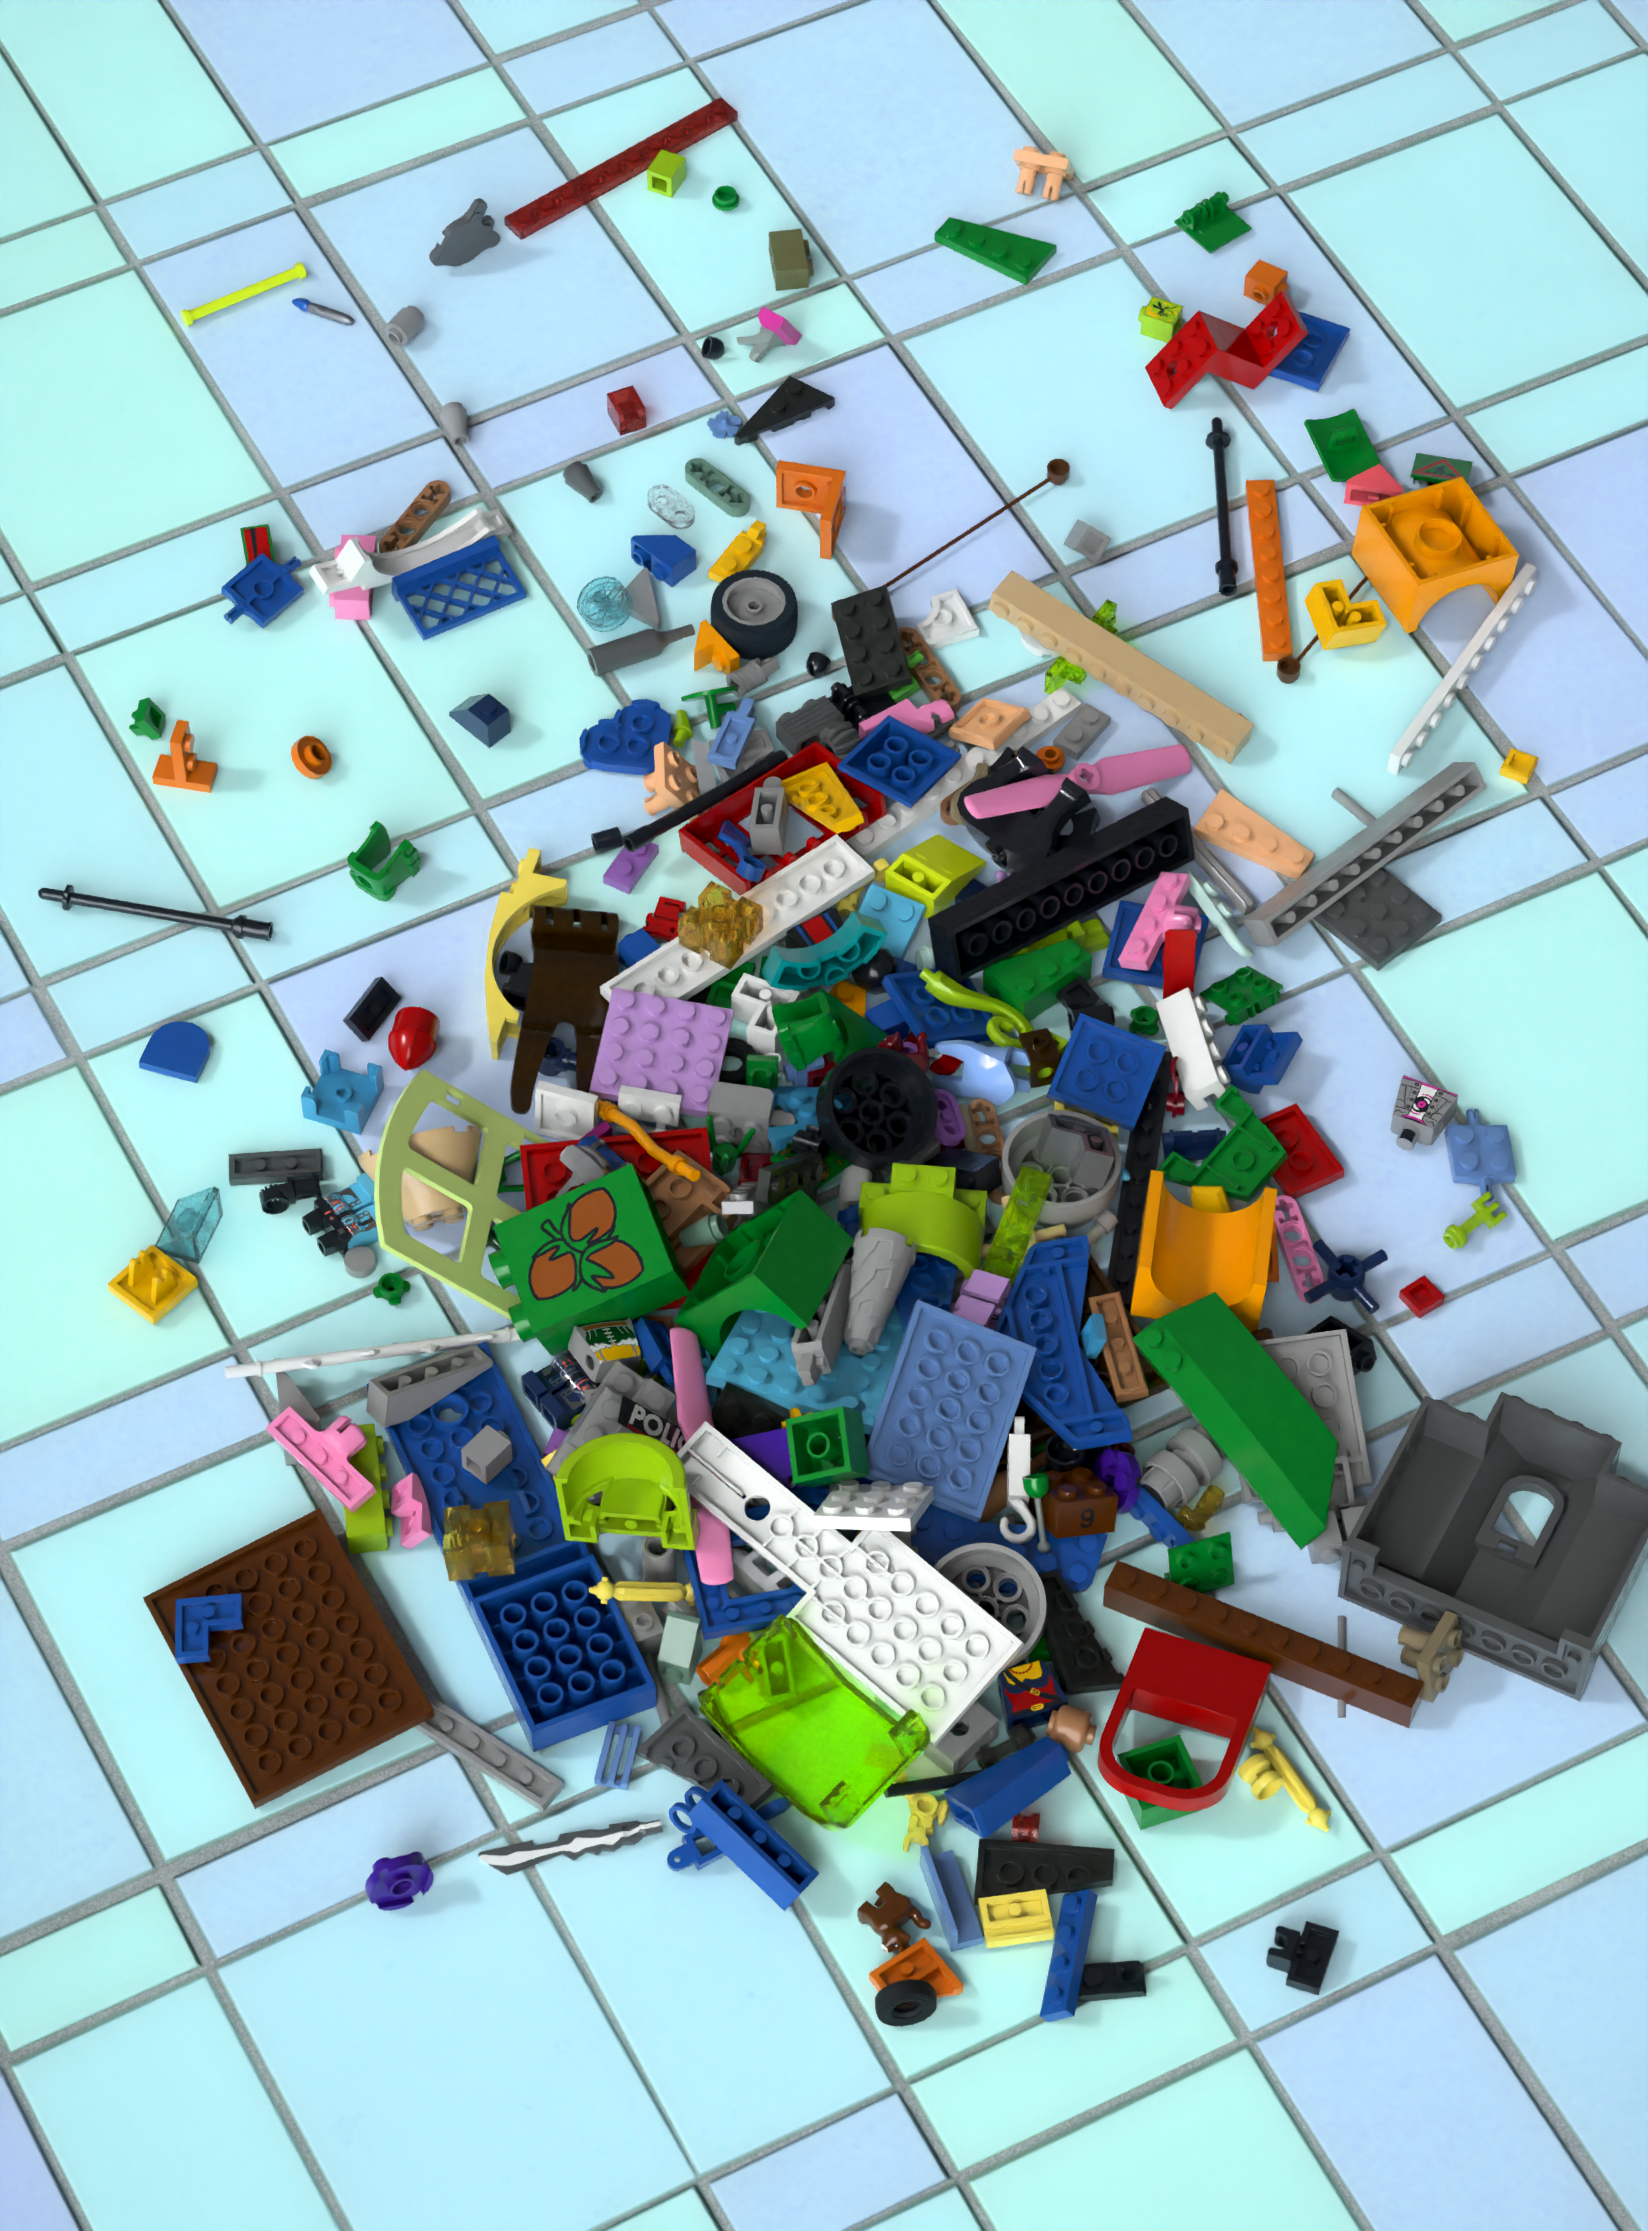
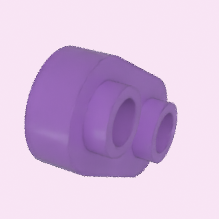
M935 1089L939 1109L933 1133L934 1137L942 1145L955 1147L960 1144L966 1135V1126L953 1094L944 1089Z

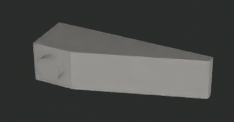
M474 1344L370 1379L366 1412L384 1428L410 1420L491 1368L493 1360Z

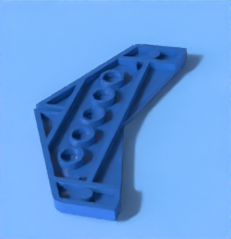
M1087 1234L1040 1242L1029 1248L993 1329L1037 1348L1021 1399L1067 1444L1078 1450L1133 1441L1127 1416L1122 1408H1118L1079 1345L1090 1261V1246Z
M865 1477L850 1479L858 1481L859 1484L875 1482ZM932 1504L928 1506L916 1523V1535H911V1546H918V1555L932 1567L946 1554L959 1547L974 1543H993L1008 1547L1022 1555L1035 1568L1037 1573L1058 1571L1072 1594L1082 1593L1092 1584L1108 1534L1100 1533L1056 1539L1045 1529L1046 1541L1050 1544V1550L1047 1553H1040L1037 1549V1545L1040 1542L1038 1526L1031 1540L1023 1544H1014L1004 1538L1000 1532V1523H976ZM1008 1524V1529L1014 1534H1021L1025 1532L1027 1525ZM974 1574L969 1577L967 1584L969 1587L977 1589L973 1582H977L981 1588L985 1584L986 1579L980 1574ZM1004 1583L1000 1587L999 1593L1003 1597L1009 1598L1017 1593L1018 1588L1013 1583ZM986 1605L981 1606L982 1609L991 1608L990 1606Z

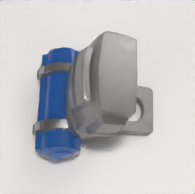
M588 1135L580 1140L577 1146L572 1144L566 1146L560 1154L559 1160L573 1173L556 1197L569 1192L574 1187H580L583 1183L587 1184L630 1163H626L606 1146L604 1140L597 1138L595 1135Z

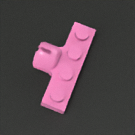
M1161 871L1118 959L1121 968L1149 971L1162 943L1165 941V932L1169 929H1191L1196 934L1200 933L1202 918L1198 915L1199 910L1192 906L1181 905L1191 885L1189 874Z
M289 1406L266 1427L268 1433L353 1514L376 1493L374 1486L350 1464L351 1458L367 1444L363 1431L357 1424L350 1423L352 1419L344 1415L339 1416L325 1430L318 1432Z

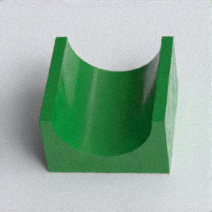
M800 1189L730 1230L729 1236L724 1238L722 1243H717L678 1312L675 1321L682 1328L695 1332L698 1336L699 1344L714 1358L718 1355L743 1310H760L775 1314L801 1330L807 1327L812 1320L854 1239Z

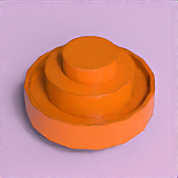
M306 735L293 744L291 748L292 761L302 775L310 779H318L329 772L332 764L331 755L327 747L319 739Z

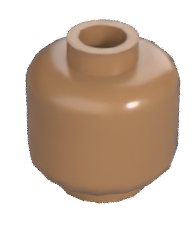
M1062 1705L1058 1711L1053 1709L1046 1735L1050 1736L1051 1740L1063 1744L1067 1751L1079 1753L1083 1750L1085 1744L1092 1746L1097 1726L1091 1724L1092 1715L1089 1711L1070 1705Z

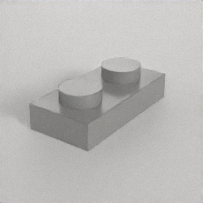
M1085 704L1053 740V746L1061 749L1065 755L1078 761L1110 725L1111 716Z

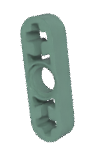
M694 458L686 463V482L731 517H742L749 512L748 493L717 468L702 458ZM715 484H720L725 487L721 491H713L710 489V487Z

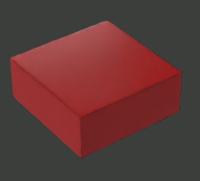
M1425 1275L1401 1289L1399 1293V1298L1419 1319L1442 1305L1445 1297Z

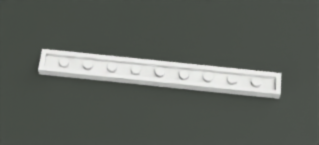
M1526 562L1390 752L1387 772L1397 776L1403 766L1409 767L1414 758L1416 748H1422L1427 741L1428 731L1431 727L1435 729L1439 725L1443 716V710L1451 708L1456 699L1458 689L1463 690L1466 687L1471 671L1479 669L1484 658L1483 654L1486 651L1491 652L1497 641L1498 633L1506 631L1511 615L1519 613L1524 603L1523 598L1533 593L1537 585V580L1534 579L1536 566Z
M1060 687L1030 708L1031 718L996 750L981 746L974 747L964 754L962 759L912 808L897 801L886 809L887 814L845 842L867 862L937 813L944 798L972 780L976 772V765L979 762L987 763L989 767L992 766L1007 746L1014 751H1019L1022 746L1028 749L1075 716L1082 709V703L1063 687Z

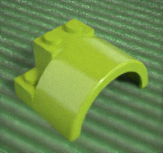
M893 1163L890 1184L861 1183L858 1231L863 1229V1236L867 1235L869 1228H882L900 1233L907 1237L905 1245L910 1247L912 1242H914L917 1246V1252L932 1254L950 1261L969 1280L974 1269L981 1270L987 1213V1191L956 1189L955 1167Z
M636 1433L608 1434L584 1443L575 1449L560 1466L555 1477V1486L565 1540L598 1543L601 1532L661 1537L663 1548L696 1549L700 1531L697 1509H691L687 1477L683 1463L678 1455L665 1443L650 1436ZM602 1490L600 1506H596L592 1501L588 1500L591 1496ZM674 1502L676 1508L673 1511H671L672 1504Z

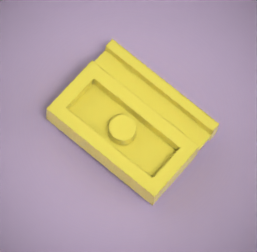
M1046 1889L978 1898V1907L987 1949L1054 1939V1928L1052 1926Z

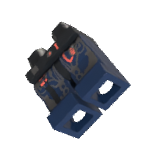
M569 1350L567 1351L568 1354L559 1356L550 1365L534 1373L531 1370L521 1376L523 1393L538 1412H541L543 1418L553 1430L557 1428L565 1431L570 1428L573 1417L581 1414L586 1406L584 1390L595 1389L600 1385V1383H595L589 1378Z

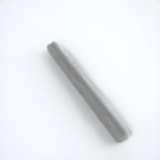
M1152 787L1144 790L1141 794V801L1146 806L1162 798ZM1191 830L1196 863L1242 914L1246 915L1253 911L1255 901Z

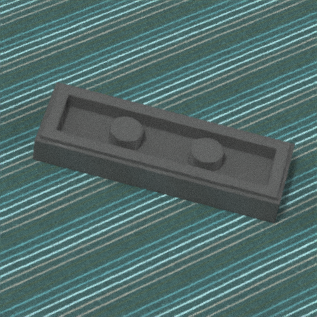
M322 1148L229 1154L230 1186L287 1182L286 1177H292L293 1179L312 1176L313 1172L318 1173L319 1180H324Z

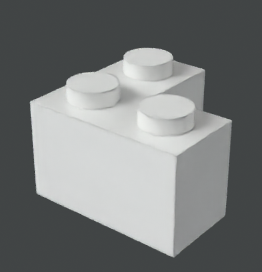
M743 973L731 995V1006L734 1010L733 1018L749 1023L747 1026V1044H750L756 1053L761 1055L779 1053L782 1044L774 1022L772 1005L779 1002L783 1004L799 1001L800 992L792 989L783 990L771 987L766 980Z

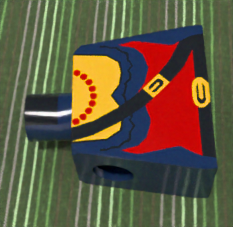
M1023 1659L1018 1664L1002 1671L998 1675V1693L1007 1735L1048 1724L1053 1709L1058 1711L1062 1705H1068L1066 1695L1043 1661L1038 1660L1026 1664L1025 1659Z

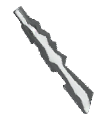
M660 1819L645 1823L631 1821L609 1824V1828L602 1830L587 1829L560 1834L557 1841L534 1846L533 1840L482 1851L478 1854V1858L508 1876L559 1855H564L574 1861L585 1853L599 1856L602 1851L615 1852L623 1845H636L644 1837L662 1833L663 1828Z

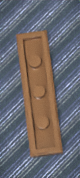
M1120 1291L1088 1298L1091 1314H1103L1107 1341L1102 1348L1117 1403L1148 1397V1387L1135 1343L1132 1340L1133 1336Z

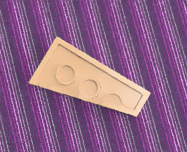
M1222 788L1194 828V833L1199 839L1295 880L1307 872L1314 862L1315 854Z

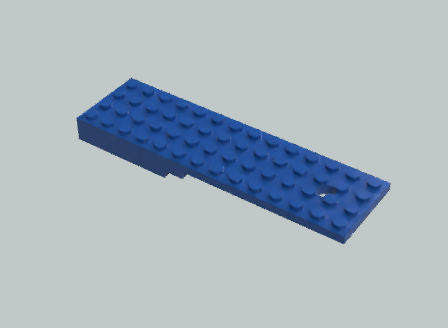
M487 1342L476 1346L493 1360L491 1368L412 1419L384 1429L406 1477L413 1472L420 1479L429 1506L431 1531L532 1751L536 1752L608 1725L609 1721L616 1722L656 1707V1685L615 1599L612 1597L608 1600L607 1604H601V1600L596 1595L589 1593V1588L596 1586L602 1581L604 1576L594 1555H590L585 1542L565 1540L556 1487L549 1472L545 1470L541 1462L540 1453ZM451 1408L454 1412L462 1414L461 1418L455 1422H443L439 1419L440 1413L445 1409ZM486 1425H489L496 1431L504 1432L510 1438L513 1460L486 1485L462 1467L461 1449Z

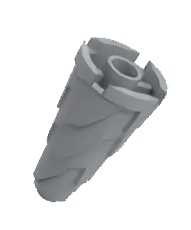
M869 1228L865 1236H863V1229L856 1233L852 1245L854 1252L851 1264L849 1308L844 1340L849 1346V1351L856 1355H866L874 1350L875 1344L879 1343L895 1300H897L911 1266L915 1264L917 1256V1246L915 1243L912 1242L911 1246L908 1247L905 1245L906 1236L888 1229Z

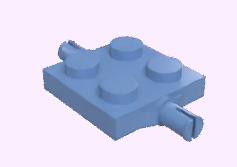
M1473 1108L1466 1111L1468 1125H1447L1444 1132L1453 1183L1478 1185L1481 1196L1490 1191L1492 1197L1487 1201L1489 1202L1494 1199L1492 1185L1497 1183H1514L1517 1176L1507 1125L1481 1124L1479 1110L1475 1108L1473 1112Z

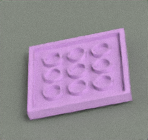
M613 987L589 1093L599 1096V1099L618 1102L620 1087L624 1085L682 1095L680 1114L706 1118L713 1083L720 1080L734 1010Z

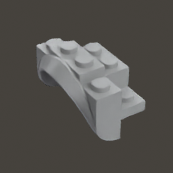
M615 1361L545 1470L556 1477L564 1460L575 1449L597 1437L614 1433H635L618 1423L623 1395L667 1421L669 1407L677 1396L651 1378L644 1379L621 1362ZM602 1490L591 1496L588 1500L602 1497Z

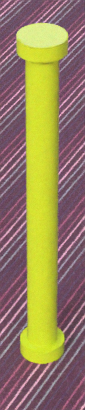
M298 262L289 270L189 311L184 309L180 312L182 320L186 326H190L193 324V321L296 278H306V270L303 264Z

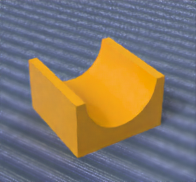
M1463 477L1362 506L1351 553L1406 633L1417 630L1425 613L1438 600L1464 586L1481 584L1493 602L1497 604L1513 581L1519 558L1517 551Z
M1151 1170L1142 1219L1130 1315L1158 1319L1216 1292L1249 1332L1258 1330L1267 1286L1277 1189L1265 1187L1260 1198L1244 1209L1229 1213H1210L1196 1210L1178 1201L1165 1185L1164 1172Z

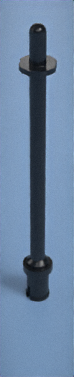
M1215 417L1211 422L1212 432L1205 439L1207 447L1213 449L1220 547V560L1215 564V572L1219 576V592L1224 596H1231L1237 592L1236 574L1238 572V563L1232 559L1224 452V449L1231 442V437L1227 432L1223 431L1221 418Z
M67 884L64 891L51 888H41L38 891L39 898L61 902L63 910L69 911L73 904L232 931L238 939L250 937L270 941L273 933V922L247 919L246 915L241 914L235 919H228L74 893V886Z

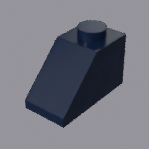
M490 694L471 696L449 712V716L488 748L511 732L509 709Z

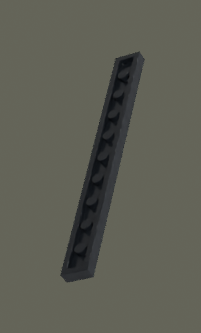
M1167 1051L1164 1053L1133 1132L1130 1131L1124 1167L1130 1174V1180L1122 1181L1117 1211L1119 1222L1114 1230L1107 1280L1115 1292L1120 1291L1122 1302L1128 1311L1131 1309L1141 1226L1151 1170H1156L1167 1093L1170 1084L1169 1065L1173 1056L1171 1052Z

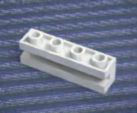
M1187 987L1157 1002L1156 1006L1172 1056H1179L1175 1066L1185 1097L1197 1111H1200L1209 1106L1206 1097L1214 1093L1219 1099L1228 1089L1227 1083L1231 1080L1226 1068L1220 1063V1059L1223 1058L1222 1052L1218 1044L1213 1042L1212 1036L1215 1035V1030L1209 1019L1205 1017L1204 1013L1208 1012L1207 1006L1200 995L1196 997Z

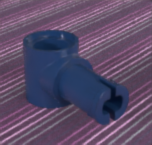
M552 1037L539 1072L546 1076H556L561 1072H567V1070L576 1071V1053L572 1052V1049L566 1048L562 1040ZM551 1055L555 1056V1058H549L547 1056Z

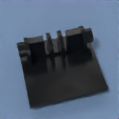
M836 682L831 686L832 693L827 698L843 714L844 721H849L853 729H857L858 736L860 722L897 704L887 692L859 701L854 695L852 686L847 687L846 684Z

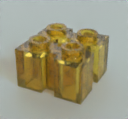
M711 881L698 896V908L691 905L678 921L679 944L698 954L706 950L710 954V960L731 970L743 955V943L751 945L763 930V906L743 896L737 901L732 898L731 890Z
M509 1500L483 1503V1509L471 1510L470 1505L444 1508L445 1535H443V1555L449 1581L475 1579L478 1572L487 1571L489 1577L515 1574V1553L513 1549L515 1547V1525Z

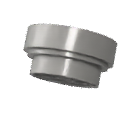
M1055 1110L1042 1112L1022 1121L1006 1139L1002 1152V1185L1007 1196L1013 1195L1016 1208L1031 1222L1044 1228L1064 1223L1066 1230L1075 1229L1090 1222L1114 1200L1120 1185L1121 1151L1115 1137L1108 1130L1115 1158L1103 1189L1079 1187L1076 1183L1072 1182L1069 1167L1061 1165L1053 1167L1039 1160L1036 1144L1048 1113L1104 1128L1107 1127L1088 1115L1074 1111Z
M974 1543L951 1551L933 1567L977 1605L980 1607L990 1606L994 1610L992 1617L1023 1642L1024 1647L1003 1670L1018 1664L1034 1650L1045 1629L1047 1600L1043 1583L1037 1571L1028 1560L1016 1551L1002 1545ZM980 1574L985 1577L986 1582L981 1588L973 1589L967 1584L970 1576ZM1004 1583H1013L1018 1588L1017 1593L1009 1598L1003 1597L999 1593V1589ZM1014 1614H1020L1026 1619L1025 1625L1020 1629H1012L1007 1624L1008 1619Z

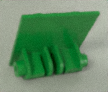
M1219 191L1210 200L1204 199L1202 203H1197L1190 210L1183 211V215L1174 221L1178 227L1209 254L1252 229L1227 207V202L1229 201L1228 194Z
M1246 966L1236 970L1234 974L1222 981L1213 983L1199 994L1201 997L1227 1011L1228 1014L1225 1015V1020L1229 1026H1239L1248 1020L1249 1017L1253 1018L1256 1016V1013L1260 1014L1267 1008L1277 1004L1278 999L1281 998L1279 990L1283 988V985L1250 966Z
M1230 1532L1167 1549L1169 1572L1164 1573L1165 1579L1199 1593H1206L1235 1584Z

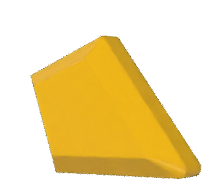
M1191 1186L1192 1208L1210 1213L1232 1212L1223 1186Z

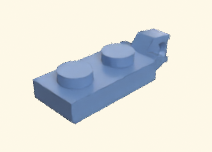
M743 697L737 711H727L707 756L708 763L736 770L756 726L757 717L753 716L755 700Z

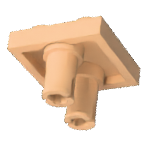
M1024 146L1023 150L1015 148L1013 160L1021 170L1015 192L1022 195L1026 193L1025 195L1032 196L1036 173L1045 174L1047 178L1042 198L1047 200L1051 198L1052 201H1059L1063 178L1073 180L1075 171L1070 160L1066 159V155L1050 151L1049 155L1041 154L1039 149L1030 146Z
M664 741L655 745V771L643 777L645 788L650 793H657L644 799L645 810L651 816L670 807L677 809L700 796L696 767L686 761L677 750H673ZM700 813L688 820L693 821L700 816Z

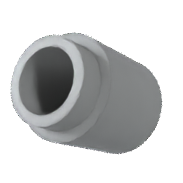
M412 305L402 308L385 326L387 339L395 345L405 346L423 327L425 320L423 313Z

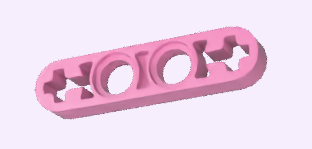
M1280 1195L1276 1197L1274 1215L1277 1240L1295 1292L1299 1299L1307 1302L1304 1293L1309 1291L1310 1288L1306 1286V1277L1310 1276L1309 1281L1312 1287L1323 1283L1325 1279L1298 1203L1290 1196ZM1280 1208H1284L1286 1212H1289L1288 1221L1285 1222V1216L1282 1210H1279ZM1294 1231L1299 1233L1301 1238L1297 1241H1290L1285 1238L1284 1234ZM1303 1256L1309 1259L1310 1264L1298 1266L1293 1260L1296 1257Z

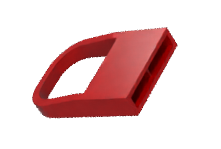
M1145 1627L1100 1738L1097 1758L1100 1774L1118 1792L1167 1809L1198 1811L1217 1804L1227 1794L1269 1686L1272 1665ZM1136 1710L1231 1739L1215 1778L1198 1788L1178 1789L1134 1776L1124 1770L1114 1758L1113 1750L1129 1712Z

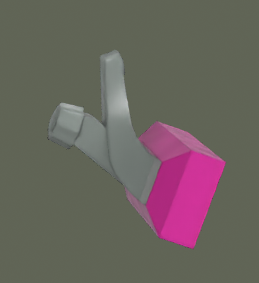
M762 307L757 315L762 325L759 334L736 337L739 345L753 346L749 358L758 363L773 347L797 345L802 334L784 317Z

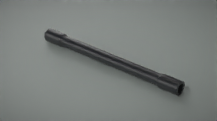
M779 750L762 759L755 766L649 825H644L623 837L624 847L631 853L652 842L656 837L730 797L788 760L787 754Z

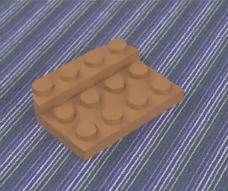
M677 1149L672 1155L677 1154L688 1160L690 1166L700 1171V1178L693 1182L684 1176L673 1174L665 1164H662L645 1182L650 1188L685 1277L717 1244L685 1248L680 1241V1230L685 1229L709 1213L722 1214V1201L731 1193V1190L723 1181ZM723 1214L730 1231L738 1220V1214Z

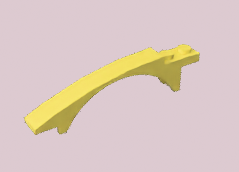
M529 848L525 859L521 858L518 866L519 878L517 882H512L510 892L501 891L489 933L485 969L488 1037L492 1059L499 1060L506 1037L518 1039L520 1027L517 1025L520 1013L504 998L494 978V969L499 953L510 936L523 924L532 919L529 918V910L532 904L562 907L567 904L569 899L568 880L541 875V850Z

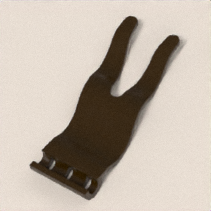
M531 905L529 918H533L530 930L533 967L510 1084L511 1109L515 1113L526 1114L529 1112L534 1086L545 1052L558 1024L563 1022L569 1023L574 1027L576 1040L575 1090L589 1093L609 1007V1002L600 994V986L617 976L619 972V958L616 950L619 930V917L617 913ZM546 919L552 920V925H547ZM574 922L579 923V928L573 927ZM601 925H607V929L601 930Z

